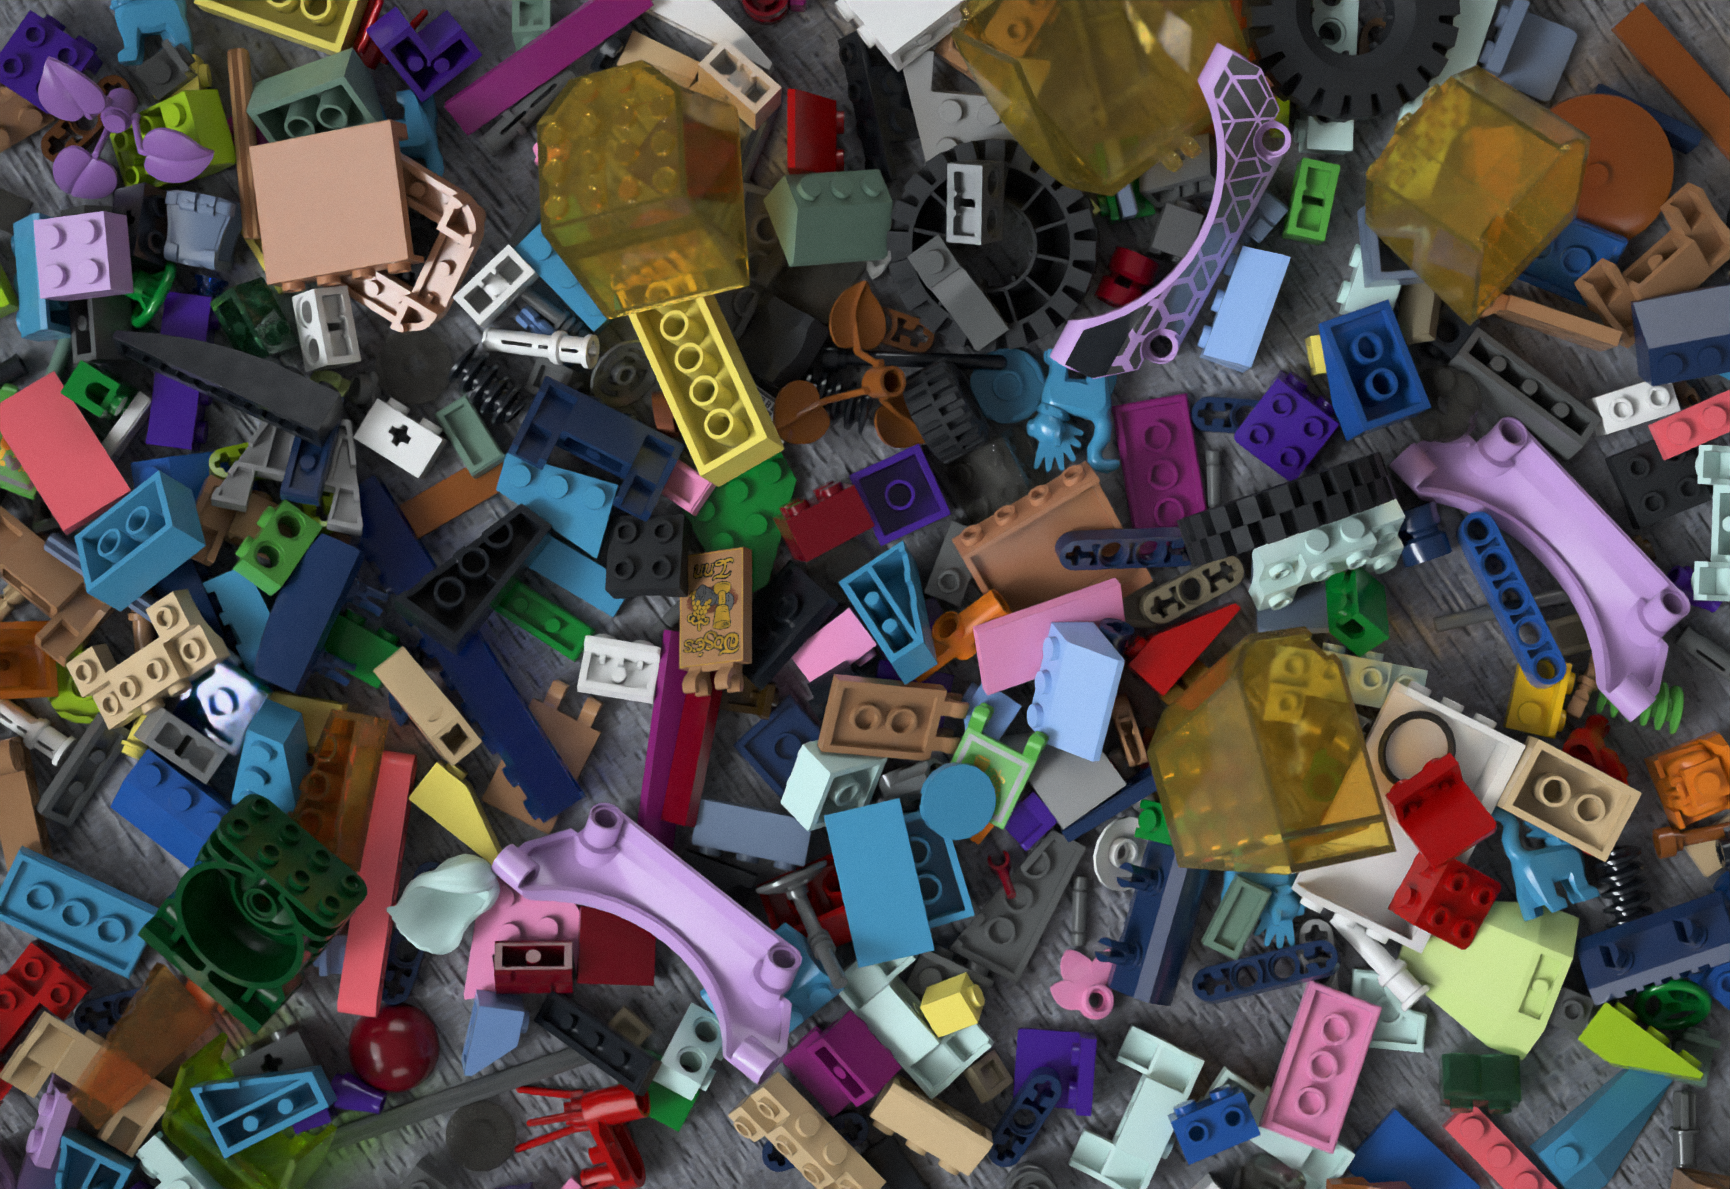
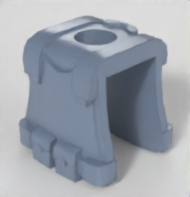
M185 190L167 191L165 204H167L168 232L163 252L164 258L167 261L200 268L204 266L207 269L228 272L231 270L236 243L242 229L240 203Z

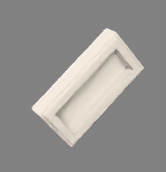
M139 391L101 443L113 462L119 460L148 420L152 401L151 394Z

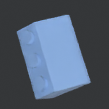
M1242 246L1237 254H1230L1223 270V274L1229 276L1224 290H1216L1210 306V310L1216 312L1211 327L1208 325L1203 326L1197 342V346L1203 348L1200 358L1242 373L1252 367L1291 257Z
M1051 622L1048 637L1043 643L1041 668L1035 676L1033 701L1027 710V723L1034 732L1041 731L1049 737L1048 745L1092 762L1100 761L1125 663L1123 657L1094 622Z

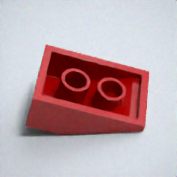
M787 89V168L789 175L844 171V149H837V134H844V111H837L836 100L798 89Z
M1225 603L1148 634L1145 638L1137 636L1124 651V654L1128 656L1124 665L1156 693L1164 696L1241 608L1236 603Z

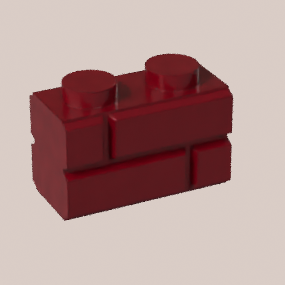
M495 941L494 979L496 994L551 993L552 991L556 993H573V941Z

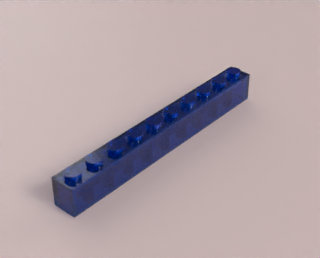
M373 475L358 485L363 533L362 537L358 536L361 542L357 544V547L366 553L365 559L368 563L375 561L382 572L377 577L389 595L395 593L398 596L403 591H408L420 582L423 576L433 569L436 570L438 566L421 539H418L382 479ZM403 617V619L405 620V622H406L410 627L414 626L412 623H410L408 620H406V619ZM418 628L423 636L419 640L421 647L430 659L436 657L444 668L440 672L443 681L451 691L457 689L465 702L460 704L463 712L471 723L478 721L485 734L481 736L483 743L493 756L498 753L504 761L506 767L502 771L513 788L520 786L527 799L523 801V804L534 820L540 818L543 823H547L585 799L587 796L481 632L478 630L456 657Z

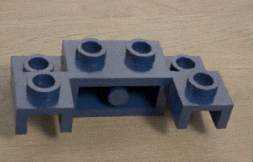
M546 375L507 453L543 470L556 445L624 479L612 505L647 522L685 445L642 424L638 417L628 413L623 414L609 407L602 399L595 396H587Z

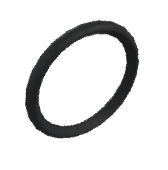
M1427 711L1408 712L1396 718L1384 730L1378 746V762L1381 771L1393 785L1401 779L1397 778L1388 767L1386 747L1390 736L1396 728L1407 721L1426 719L1436 723L1446 736L1448 753L1450 752L1455 758L1456 741L1453 731L1440 716Z

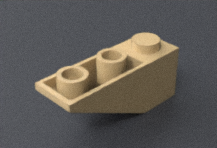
M403 646L373 670L438 754L450 765L454 766L482 743V740Z

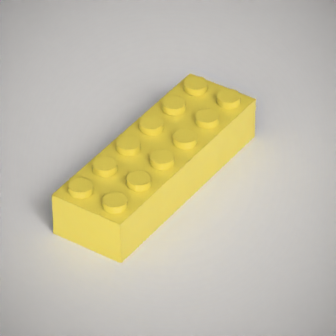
M676 242L613 280L701 477L720 487L785 449L694 253L679 242Z

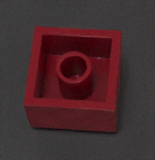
M833 480L813 489L815 496L808 500L796 498L779 507L781 514L773 518L793 559L804 562L820 556L875 526L855 485L841 483V481L834 483Z

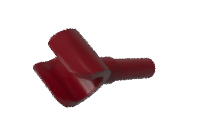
M1002 850L1006 859L1003 865L995 866L990 855L987 858V862L991 872L998 875L1001 879L1007 898L1013 899L1016 897V892L1009 873L1012 862L1008 852Z

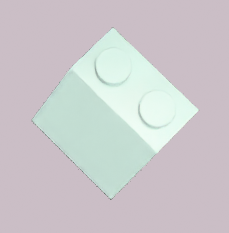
M818 740L802 744L780 803L808 832L825 827L824 815L869 805L887 757L821 752L817 746Z

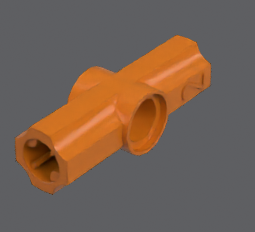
M996 589L988 591L959 614L949 611L942 614L935 621L932 627V638L938 664L915 678L916 681L921 683L954 658L967 660L977 653L973 626L1012 613L1010 606Z

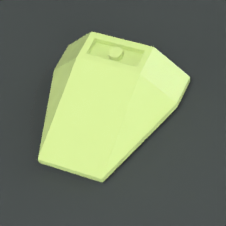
M1494 901L1467 949L1461 950L1431 934L1422 954L1402 945L1397 959L1400 958L1408 964L1407 970L1421 985H1428L1430 990L1425 994L1481 1042L1490 1048L1523 1060L1544 1032L1573 960L1579 918L1561 910L1552 913L1543 905L1542 916L1524 921L1518 902Z

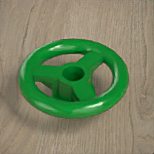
M165 260V267L155 269L151 274L141 268H137L132 273L134 293L124 295L136 300L131 313V323L133 326L141 328L147 325L162 306L175 279L177 270L175 262Z
M1671 977L1667 984L1655 986L1652 983V987L1649 990L1639 992L1635 997L1633 1008L1637 1017L1648 1026L1651 1025L1661 1030H1681L1697 1025L1709 1015L1712 1009V998L1709 992L1698 983L1684 980L1683 978L1674 980ZM1687 992H1689V993H1691V994H1694V995L1697 996L1699 999H1696L1695 997L1691 996V995L1688 994ZM1656 995L1659 1000V1007L1656 1012L1650 1014L1646 1010L1645 1004L1648 999ZM1682 1011H1695L1682 1018L1667 1019L1672 1014Z

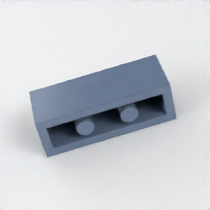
M702 796L691 844L698 845V852L703 854L721 856L722 850L737 853L736 860L758 864L759 858L774 860L773 867L796 871L797 865L805 866L812 831L808 832L790 813Z

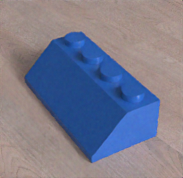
M149 748L124 779L110 807L190 869L194 865L200 849L207 842L213 830L216 829L222 817L235 805L231 804V802L209 785L203 783L154 749Z

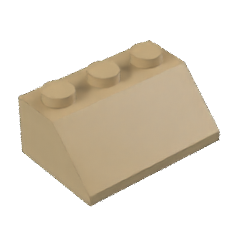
M897 1073L884 1086L870 1109V1117L875 1119L872 1123L873 1126L889 1136H892L894 1132L907 1139L906 1146L923 1156L927 1152L940 1159L938 1162L939 1166L956 1176L959 1172L969 1176L994 1144L990 1129L937 1097L931 1100L919 1086Z

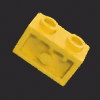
M1540 660L1537 663V672L1544 679H1552L1554 667L1550 662ZM1517 663L1503 727L1555 739L1556 733L1562 732L1566 721L1567 712L1562 709L1565 695L1571 694L1575 683V673L1571 672L1572 664L1566 663V673L1562 680L1550 688L1539 689L1528 682L1519 663Z

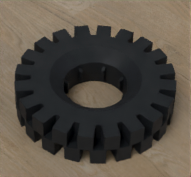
M1242 0L1241 16L1247 19V27L1242 30L1246 49L1252 48L1256 57L1251 63L1262 69L1264 76H1267L1273 84L1270 88L1271 91L1283 102L1287 100L1293 101L1297 104L1295 110L1308 116H1326L1325 121L1345 123L1355 119L1359 122L1377 118L1416 99L1430 87L1428 83L1442 72L1449 60L1445 57L1447 50L1455 47L1459 27L1453 26V19L1460 14V0H1383L1386 16L1383 17L1382 22H1386L1380 41L1378 43L1376 41L1369 45L1371 51L1366 54L1349 55L1347 50L1341 53L1333 51L1322 42L1324 39L1322 36H1317L1311 21V13L1314 12V8L1311 7L1312 0Z
M993 138L971 141L956 145L954 148L941 152L927 161L926 165L919 172H915L903 187L906 190L901 199L896 200L890 216L893 219L892 229L887 231V251H891L892 263L888 265L893 283L898 282L902 294L899 295L909 311L914 310L921 318L919 322L933 334L938 332L946 337L945 341L961 347L966 345L974 347L935 294L928 289L907 258L908 255L938 234L943 233L946 237L947 163L967 159L1004 161V205L1012 208L1024 218L1025 221L1021 224L1023 227L1029 226L1033 237V251L1029 250L1027 254L1032 256L1028 268L1020 278L1015 274L1010 277L1013 283L1004 286H988V281L986 280L981 284L1011 329L983 347L980 351H997L1004 348L1011 350L1041 339L1064 323L1083 302L1091 288L1090 283L1093 275L1097 271L1100 256L1098 255V243L1100 242L1099 223L1095 221L1093 214L1095 208L1088 193L1084 192L1079 185V179L1067 166H1063L1055 160V156L1041 148H1035L1027 145L1025 142L1011 139Z
M1376 452L1177 520L1191 565L1196 567L1350 517L1351 515L1396 499V495L1381 452Z

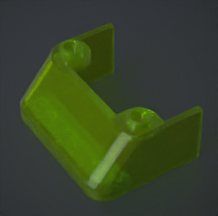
M221 1032L180 1065L162 1119L164 1133L188 1157L192 1155L226 1189H302L324 1162L337 1127L331 1123L317 1136L300 1132L292 1140L279 1131L224 1159L190 1090L191 1087L199 1082L235 1077L229 1066L230 1063L221 1059L228 1039V1035Z

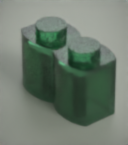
M1447 1053L1442 1054L1438 1060L1440 1106L1450 1107V1112L1470 1113L1473 1112V1107L1488 1108L1489 1113L1508 1114L1512 1112V1108H1517L1521 1103L1520 1057L1518 1055Z

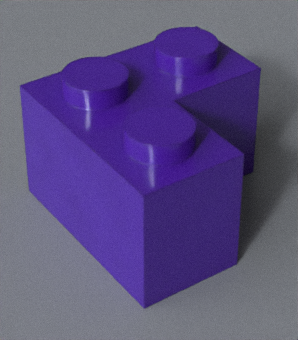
M395 6L366 29V32L421 102L429 98L482 56L481 52L448 10L416 33Z

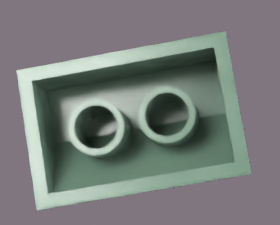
M353 48L256 82L246 110L269 143L384 121L373 76Z
M879 169L784 175L763 200L790 267L882 260L888 256L887 231L890 230L891 226L890 216L892 214L893 201Z

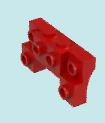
M38 939L32 941L8 972L3 975L0 974V1058L5 1055L43 1005L61 1020L65 1021L72 1016L73 1010L82 998L93 989L64 965ZM0 1061V1073H1V1071H2L3 1068L5 1067V1064ZM1 1078L0 1106L3 1104L2 1100L13 1087V1085Z

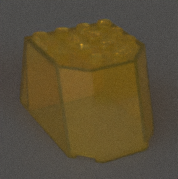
M644 60L570 79L537 123L541 232L602 314L610 320L749 286L738 109L700 82Z
M1478 65L1450 76L1441 86L1435 84L1422 99L1423 105L1414 114L1408 112L1398 121L1394 128V135L1380 157L1370 165L1365 174L1367 176L1365 224L1469 326L1577 217L1592 139L1585 132Z
M1305 626L1246 635L1163 710L1148 748L1147 756L1179 868L1289 875L1397 851L1342 661L1334 653L1327 655L1311 640L1313 633Z

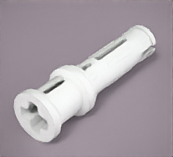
M487 327L482 338V345L485 351L549 358L550 362H553L555 365H563L565 362L582 364L583 368L586 369L595 367L600 351L599 339L596 335L588 334L585 337L570 336L567 332L560 330L552 333V335ZM511 341L523 342V343H531L532 345L520 344V343H512Z
M8 699L0 700V723L24 738L23 742L30 750L36 748L51 758L54 766L60 767L67 760L77 745L78 740L73 736L66 737L51 727V722L48 719H37Z
M1333 918L1329 921L1378 973V984L1381 987L1386 986L1401 1001V1009L1404 1012L1430 990L1427 984L1421 985L1407 970L1408 964L1400 958L1395 960L1377 940L1366 935V927L1356 923L1352 929Z

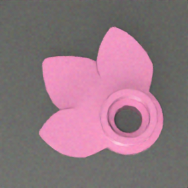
M1071 949L1066 950L1060 963L1063 980L1054 983L1050 987L1054 1000L1066 1010H1079L1083 1016L1089 1019L1097 1020L1106 1017L1114 1006L1113 989L1106 985L1113 963L1100 962L1097 958L1091 961L1080 952ZM1093 993L1099 997V1003L1096 1007H1092L1089 1003V997Z

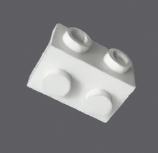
M608 634L586 635L577 692L653 704L661 648L645 640L627 642L617 640Z

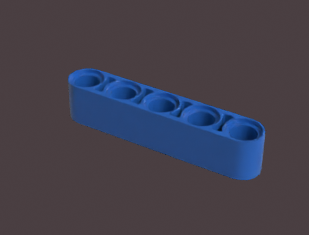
M1473 512L1466 516L1458 526L1456 532L1457 541L1526 679L1536 688H1550L1563 679L1566 673L1565 660L1495 521L1485 512ZM1470 523L1481 525L1485 530V538L1483 540L1472 539L1468 535L1467 525ZM1494 557L1498 559L1503 567L1502 573L1499 575L1489 573L1485 569V558ZM1510 591L1518 596L1520 601L1518 609L1513 610L1505 607L1502 602L1503 592ZM1521 626H1530L1535 630L1537 634L1535 644H1527L1522 641L1519 635ZM1545 660L1552 664L1554 667L1552 679H1544L1538 674V661Z

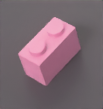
M852 605L807 639L791 658L809 682L846 660L850 665L856 662L861 667L878 654L873 648L878 643Z

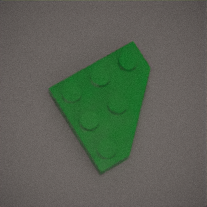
M779 452L722 486H716L697 516L680 507L684 515L692 523V529L705 552L739 547L752 549V593L769 584L782 537L773 518L781 514L779 507L792 500L797 479L784 456Z

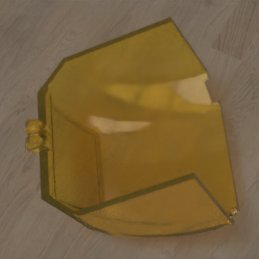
M965 0L961 3L959 9L962 14L959 27L953 28L951 33L957 49L987 101L1027 154L1050 176L1067 188L1107 196L1115 195L1160 161L1168 170L1174 173L1183 167V161L1174 152L1177 148H1180L1185 156L1194 159L1201 153V148L1192 137L1213 123L1209 106L1197 80L1217 42L1248 59L1250 56L1229 0Z

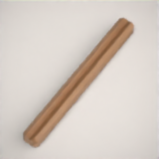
M234 48L228 50L227 61L242 231L244 238L254 240L261 239L249 150V147L257 145L256 124L246 112L253 92L250 54L244 48Z

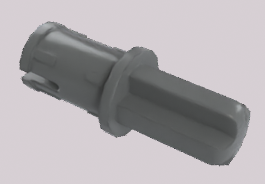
M1678 1090L1673 1093V1126L1669 1127V1132L1673 1133L1672 1167L1697 1168L1696 1134L1700 1133V1128L1696 1127V1094L1689 1090Z

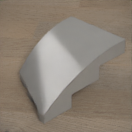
M1035 732L1002 736L999 741L1023 753L1028 739ZM1048 744L1044 748L1028 780L1033 790L1042 799L1063 830L1127 785L1103 752L1101 753L1100 761L1092 762Z

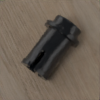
M17 353L0 363V389L5 383L11 384L29 375L26 365Z

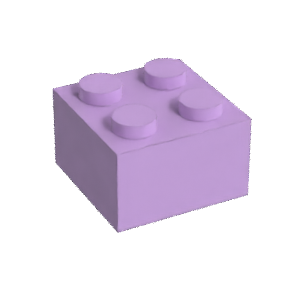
M100 211L33 220L41 299L66 302L134 293L127 215Z

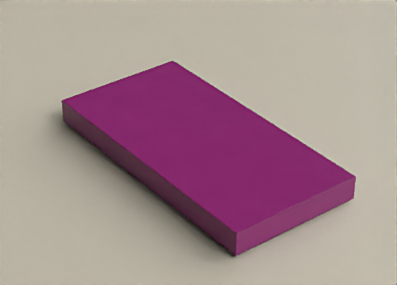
M1187 393L1112 406L1111 412L1132 529L1179 527L1177 520L1207 510ZM1145 542L1139 548V554L1147 555L1152 553L1157 547V542Z

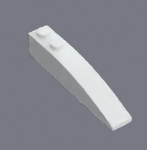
M653 0L654 6L645 11L712 47H715L725 38L767 75L771 76L774 70L773 63L748 34L712 0Z

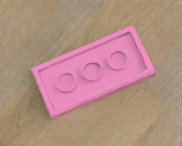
M1112 578L973 626L982 688L985 693L991 695L1035 679L1037 672L1041 668L1043 643L1048 637L1051 622H1094L1098 628L1101 621L1106 618L1125 622L1121 584L1118 580Z
M1307 982L1258 1126L1326 1153L1333 1154L1382 1007L1318 982Z

